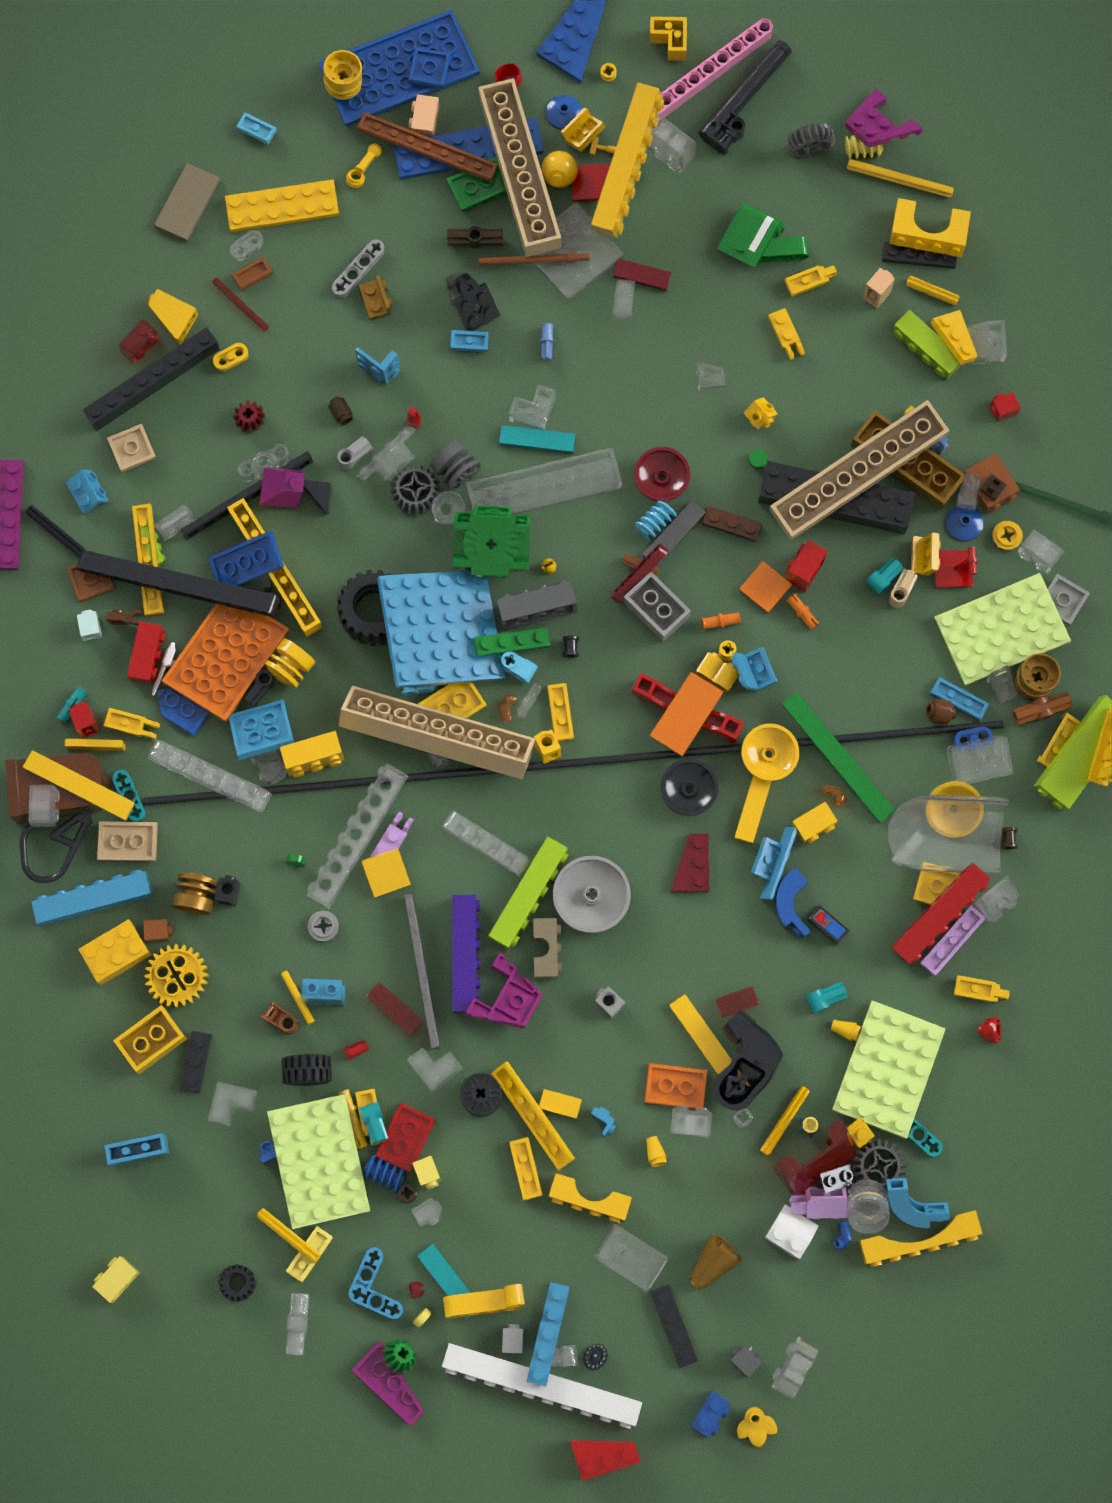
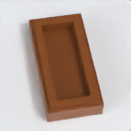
M262 257L231 275L242 292L272 275L273 271L265 258Z

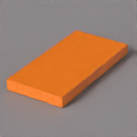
M691 672L650 734V737L683 757L724 692Z

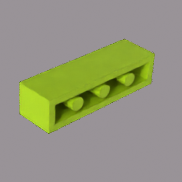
M908 310L894 325L892 331L894 336L898 340L904 341L910 351L921 356L925 364H930L940 377L948 380L961 366L941 337L911 310Z

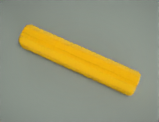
M910 276L907 280L906 285L949 304L956 305L959 300V295L916 277Z

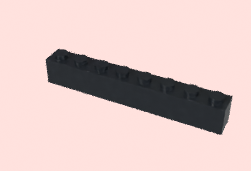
M207 327L84 408L83 411L96 431L100 430L220 350L217 340Z

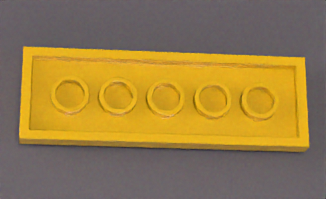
M334 179L225 196L231 233L339 216Z

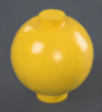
M554 151L543 160L541 171L547 184L555 188H564L572 184L576 179L578 166L574 157L569 153Z

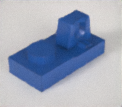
M271 1140L259 1145L262 1154L260 1159L263 1164L277 1159L275 1146Z

